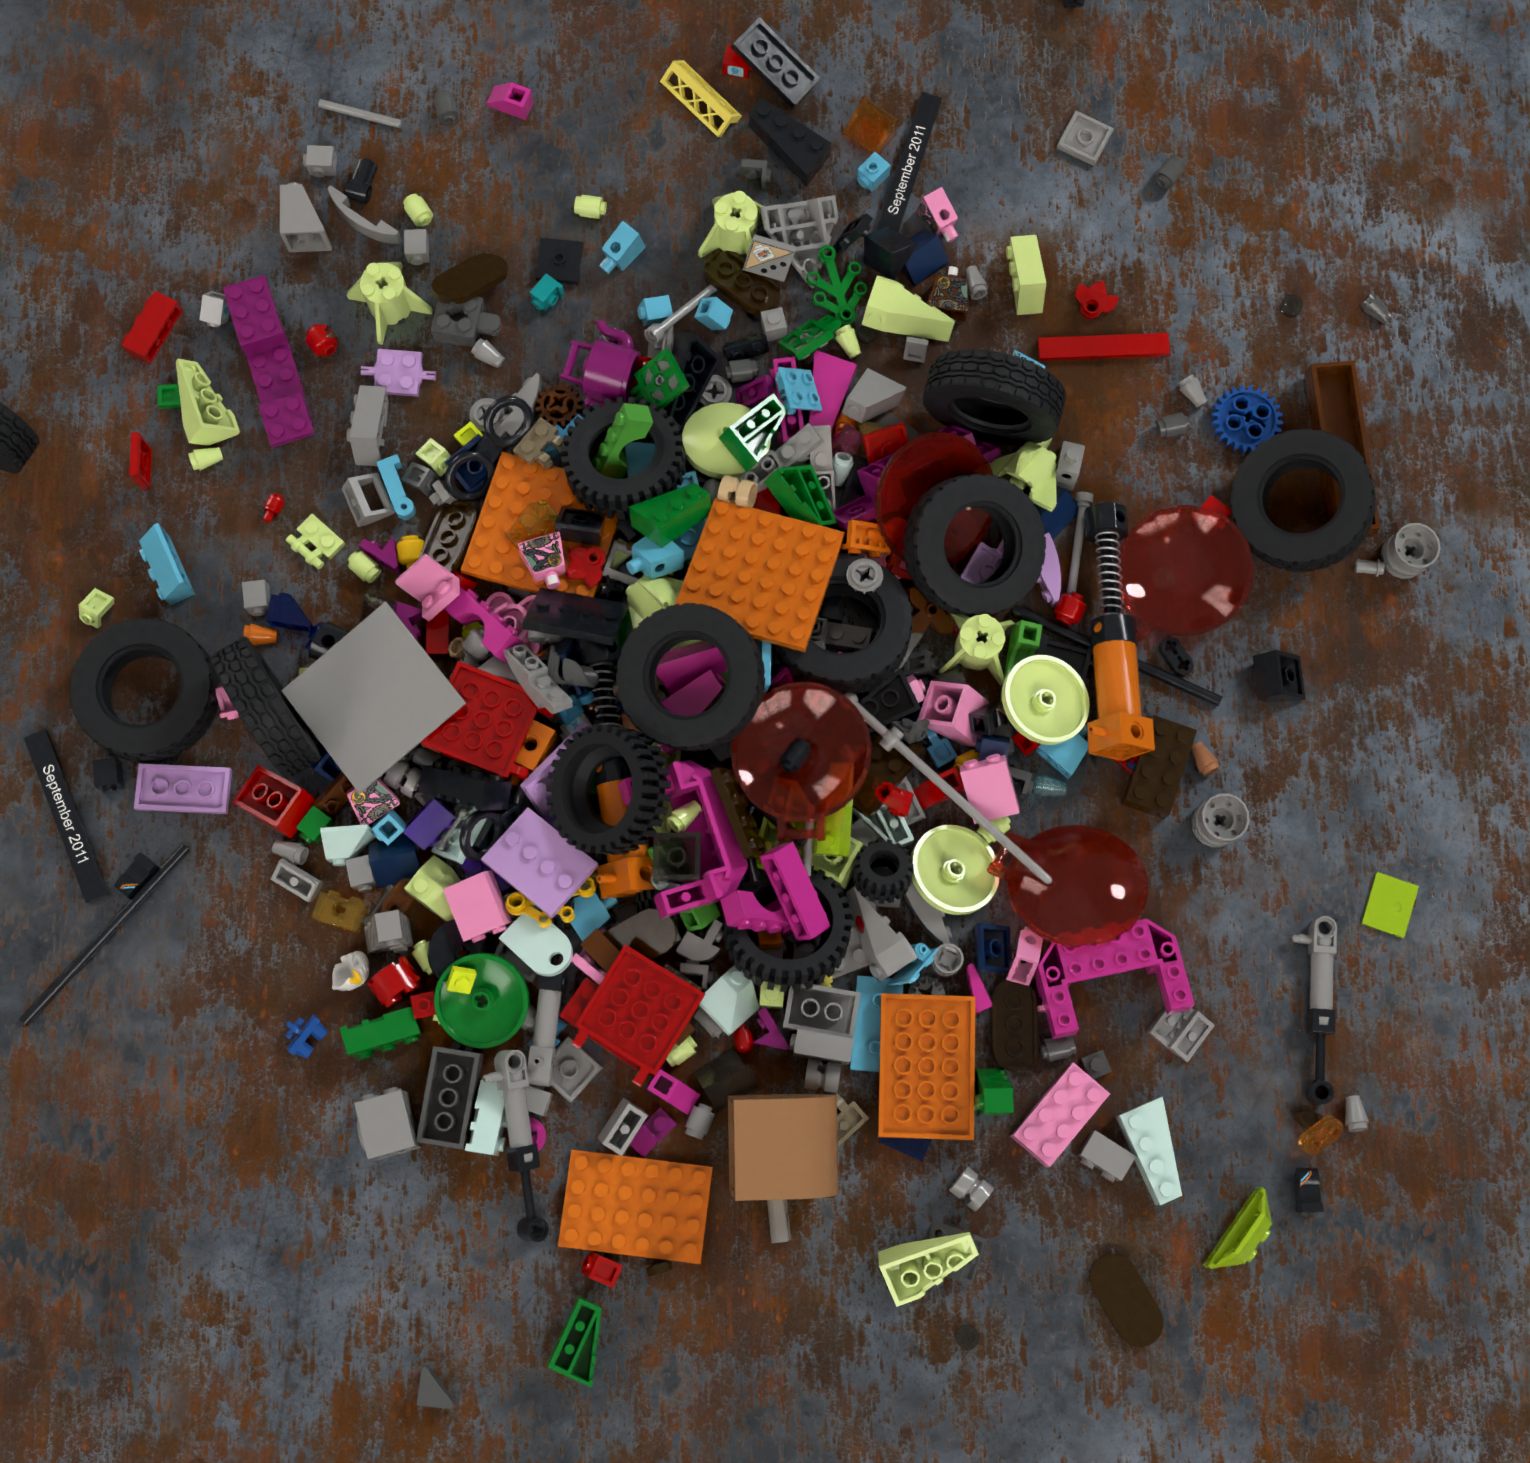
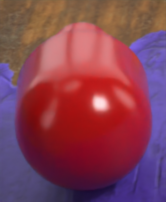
M273 493L268 496L264 504L263 510L265 514L262 518L263 521L271 523L273 517H277L281 513L285 504L282 495Z
M744 1022L737 1028L733 1036L735 1047L740 1053H748L754 1046L750 1029H746Z

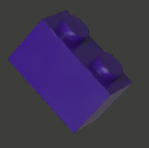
M432 796L406 824L403 833L423 850L428 846L433 847L440 839L439 834L442 830H449L454 823L456 811L441 798Z

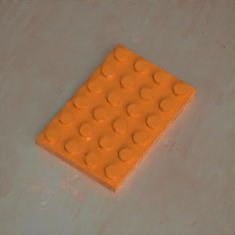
M881 993L878 1137L974 1140L975 996Z
M571 1149L558 1246L701 1264L713 1167Z

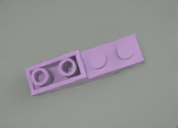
M1050 533L1044 534L1046 537L1044 565H1042L1040 576L1035 582L1040 584L1045 602H1049L1053 608L1060 597L1061 571L1054 542Z

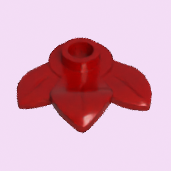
M1103 280L1094 283L1089 288L1079 284L1075 292V297L1081 304L1080 312L1087 319H1095L1101 313L1111 312L1119 300L1118 296L1107 295ZM1092 307L1094 311H1089L1087 308Z
M580 546L571 549L567 553L568 558L572 562L567 568L566 578L569 580L584 578L588 589L594 588L603 577L602 567L606 562L604 551L598 547L586 549ZM596 554L598 558L592 562L591 556Z

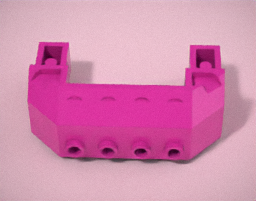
M692 760L673 762L670 766L666 767L669 769L670 775L665 776L664 781L671 782V788L665 789V794L670 795L673 811L692 800L698 802L702 808V811L687 829L680 831L696 881L662 891L654 896L660 919L719 902L720 899L737 890L749 866L747 859H744L710 771ZM632 777L626 778L618 784L624 807L630 804Z
M1139 917L1127 919L1126 923L1118 925L1116 922L1104 924L1103 928L1094 930V927H1087L1081 929L1080 933L1071 934V932L1058 934L1035 971L1039 998L1042 997L1052 1039L1076 1035L1079 1030L1068 989L1071 983L1146 968L1147 975L1156 973L1167 1015L1191 1010L1195 1003L1176 936L1150 920H1140Z

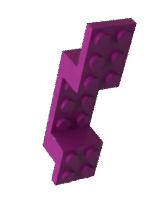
M262 275L222 287L239 344L247 357L261 404L258 406L270 446L275 448L315 435L312 426L314 422L287 334L278 316L266 276Z
M951 424L858 470L857 473L865 495L832 511L837 521L836 525L847 531L849 520L872 522L878 520L880 515L886 512L896 511L900 505L906 503L898 478H905L916 469L926 468L930 465V462L936 459H941L943 466L962 474H969L976 467L984 463H992L994 458L1000 456L999 447L979 439L974 440L972 432Z

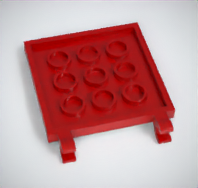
M458 661L449 682L466 704L421 742V746L488 773L501 775L503 779L508 780L510 774L525 781L529 775V769L519 766L515 762L536 714L540 712L553 719L555 714H551L545 707L539 709L521 685Z
M625 944L574 1025L580 1031L573 1040L572 1045L581 1049L589 1035L641 1067L632 1081L641 1087L649 1073L654 1076L657 1075L706 994Z

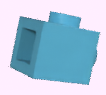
M874 152L857 169L858 183L863 188H868L873 192L890 175L891 165Z
M669 295L645 298L637 309L638 317L640 320L642 319L643 326L662 323L673 314Z
M717 297L701 298L694 318L712 331L723 330L730 323L733 309Z
M392 809L373 822V834L378 840L384 841L389 845L405 830L406 822Z

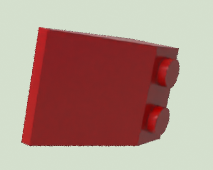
M257 765L232 803L291 839L298 830L296 828L311 807L314 806L313 802L316 799L303 788Z

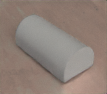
M285 859L279 860L270 879L307 902L315 899L323 885L322 881Z
M787 1199L767 1200L771 1243L791 1241Z

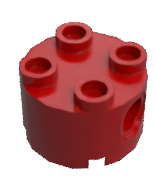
M406 956L399 958L397 964L392 962L366 982L382 1006L385 1005L387 1008L394 1006L403 999L402 994L404 992L406 994L413 992L422 985L420 976Z

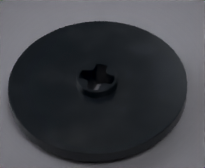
M455 919L439 926L430 938L427 951L428 962L434 975L440 979L443 972L452 963L461 958V955H457V951L461 950L462 947L463 951L467 952V955L474 953L495 954L496 947L489 932L486 933V938L476 943H473L472 940L463 942Z

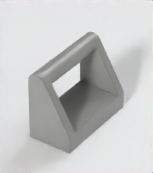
M379 473L350 477L341 488L358 527L366 526L395 513ZM373 482L384 509L371 511L361 487Z
M615 540L603 575H609L610 578L628 585L635 584L640 579L639 577L610 567L616 550L632 556V551L626 549L627 544Z

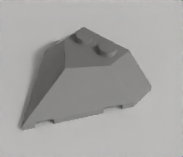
M835 195L782 205L760 207L764 230L770 238L796 246L791 264L806 281V277L811 271L818 272L822 267V263L818 260L820 248L830 244L832 238L830 234L839 217ZM810 276L811 281H817L815 276Z

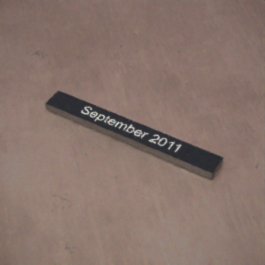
M925 92L921 93L876 231L887 226L897 232L900 230L942 102V97Z
M43 729L23 737L85 902L90 904L109 896L110 893L48 730Z

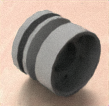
M1409 523L1400 528L1383 544L1380 554L1381 561L1385 563L1386 571L1394 577L1411 579L1436 561L1441 549L1440 541L1436 533L1428 526L1420 523Z
M1229 793L1217 794L1200 804L1193 812L1191 819L1192 831L1195 837L1202 844L1209 847H1223L1240 838L1246 832L1250 822L1249 811L1245 803L1237 796ZM1218 819L1220 823L1216 826L1214 822Z

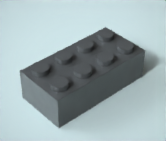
M433 1046L416 1142L465 1149L466 1143L469 1142L470 1125L474 1114L484 1054Z

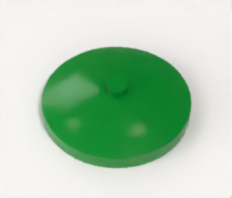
M491 953L469 954L452 963L441 975L434 995L436 1015L443 1029L457 1042L474 1048L494 1047L514 1036L527 1017L530 1002L528 987L521 972L505 958ZM452 966L476 970L477 975L470 994L447 991L446 983Z

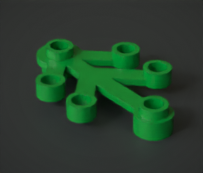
M824 245L818 252V260L826 265L831 284L821 279L820 274L816 271H811L807 275L806 281L810 286H816L835 297L837 305L826 300V295L823 292H816L812 302L815 306H821L835 314V318L841 322V326L852 325L856 320L854 308L859 299L867 292V285L863 282L856 283L853 288L854 294L848 303H846L844 295L854 277L860 273L861 265L856 261L851 262L847 268V274L843 281L840 282L834 262L836 251L832 246ZM824 251H830L831 256H826ZM851 266H855L858 271L853 272ZM810 276H815L817 281H811ZM857 287H862L864 292H858ZM817 296L822 297L823 301H822V302H818V301L816 300V297H817ZM842 312H847L849 314V318H845L842 315Z

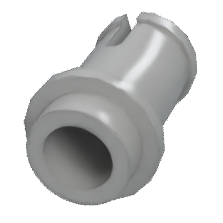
M1356 559L1355 573L1375 574V577L1383 575L1385 563L1380 561V559L1376 561Z

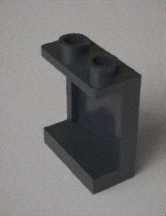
M1041 634L1039 648L1034 655H1048L1064 661L1078 673L1086 689L1088 688L1090 676H1087L1088 668L1092 669L1094 664L1092 647L1082 649L1049 640V635Z

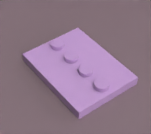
M527 807L481 860L552 919L599 865L586 853L575 849L576 846L569 845L566 842L567 838H562L555 828Z

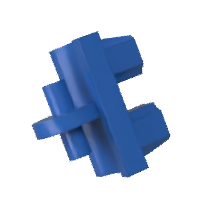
M312 1014L302 1029L300 1027L305 1020L301 1017L294 1024L289 1020L286 1022L285 1025L290 1030L286 1033L285 1037L291 1040L295 1033H297L287 1047L288 1052L292 1055L296 1053L307 1059L314 1049L305 1042L308 1036L311 1034L320 1041L327 1033V1029L314 1014Z

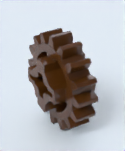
M553 382L552 388H549L547 385L544 386L545 393L539 391L538 394L541 399H536L535 402L538 407L535 409L536 413L540 414L539 418H543L548 423L553 424L554 427L561 425L564 430L566 424L570 423L578 413L583 412V407L580 406L583 404L582 398H578L580 396L578 390L573 392V385H569L566 388L564 382L560 386ZM549 399V404L545 408L546 401ZM574 403L573 409L570 413L569 408L572 407V404Z

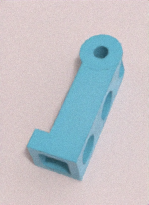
M396 454L377 461L376 463L398 517L405 521L412 519L415 516L416 509L413 502L407 498L397 470L403 468L398 455Z

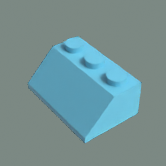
M159 523L154 524L139 540L142 547L139 552L145 562L148 561L151 567L147 570L151 579L157 581L159 586L156 588L158 596L162 601L165 600L171 606L195 595L170 536Z

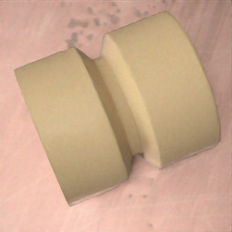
M725 475L719 486L718 500L728 503L732 502L745 508H753L757 497V483L745 479L740 482L737 477Z

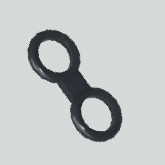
M504 396L495 400L488 407L484 415V435L472 451H465L457 455L446 469L445 484L448 492L454 498L471 502L483 498L488 493L495 473L493 463L504 447L518 445L533 427L534 415L531 407L525 400L516 396ZM506 406L519 407L524 415V424L521 430L512 437L503 438L498 436L493 428L496 413ZM468 461L481 462L486 471L483 484L472 492L459 490L455 484L457 469Z
M524 780L515 789L512 802L508 804V810H499L498 812L495 810H477L466 819L459 837L460 849L466 858L473 862H482L481 858L523 813L522 801L525 792L520 785ZM490 818L494 824L493 839L484 850L475 852L470 843L471 832L480 820Z

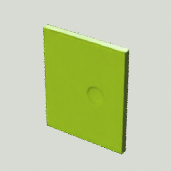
M1376 872L1361 924L1404 938L1419 886Z

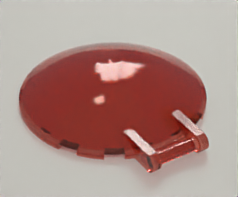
M931 432L917 436L900 447L883 469L876 489L875 516L879 532L891 550L886 568L892 572L893 576L912 581L907 570L899 566L901 561H904V546H902L903 534H905L904 528L912 508L918 503V499L925 492H929V489L934 485L953 477L969 474L993 475L992 468L981 454V450L968 439L947 432ZM969 507L959 512L952 519L944 538V550L949 564L956 563L966 557V553L981 542L992 522V517L988 513L978 508Z
M1178 505V507L1161 509L1145 517L1130 531L1122 544L1121 553L1118 557L1121 559L1119 566L1122 568L1119 573L1122 575V580L1119 582L1123 584L1120 590L1123 592L1121 599H1123L1124 604L1121 607L1125 606L1144 625L1141 630L1137 629V643H1140L1153 630L1175 636H1193L1217 629L1238 613L1248 598L1253 583L1254 562L1250 546L1243 533L1232 521L1214 510L1198 508L1194 505Z
M788 683L775 687L772 691L763 695L753 720H750L749 725L732 740L731 759L733 771L737 782L748 799L765 813L777 818L778 841H786V839H818V841H825L826 817L846 806L856 796L865 782L872 755L870 733L857 707L844 695L818 683ZM801 738L812 747L811 755L798 773H787L780 767L779 758L792 741ZM786 822H817V829L786 830Z
M1084 825L1059 826L1043 831L1031 839L1012 832L1004 834L1051 876L1052 882L1050 884H1045L1015 856L1009 868L1003 866L1002 864L1009 852L1003 845H1001L994 861L987 868L989 874L1007 881L1011 905L1016 915L1021 917L1026 926L1040 937L1059 945L1082 947V945L1096 944L1098 946L1111 942L1120 934L1128 932L1137 923L1147 903L1148 878L1138 855L1127 843L1117 836L1095 827Z

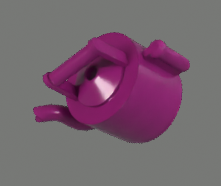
M602 318L601 322L595 321L599 331L604 336L619 342L620 345L597 339L594 345L572 340L563 372L559 376L563 380L583 386V394L587 395L584 405L587 408H593L592 405L596 403L603 407L605 406L604 400L610 399L611 404L617 403L616 397H623V401L628 402L635 379L634 374L637 370L638 358L641 357L640 351L633 349L632 337L627 332L610 328L604 318ZM579 348L591 351L583 362V380L571 376Z

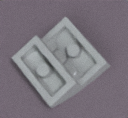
M1164 1007L1146 1032L1179 1058L1188 1062L1215 1025L1193 1008L1189 1011L1167 1015Z

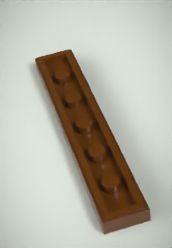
M597 928L580 944L606 972L609 971L620 953ZM690 1023L687 1024L676 1044L678 1046L696 1030Z

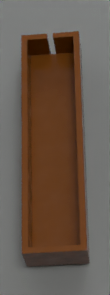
M1355 361L1311 364L1305 372V381L1313 430L1327 431L1329 434L1333 433L1343 438V441L1349 442L1364 458L1373 479ZM1319 470L1326 522L1328 523L1339 508L1341 488L1334 478ZM1377 501L1375 502L1376 509L1370 530L1367 531L1366 537H1373L1381 528Z

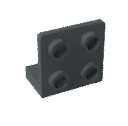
M934 1221L928 1239L967 1233V1231ZM970 1233L979 1255L959 1270L952 1271L947 1277L972 1286L987 1239Z

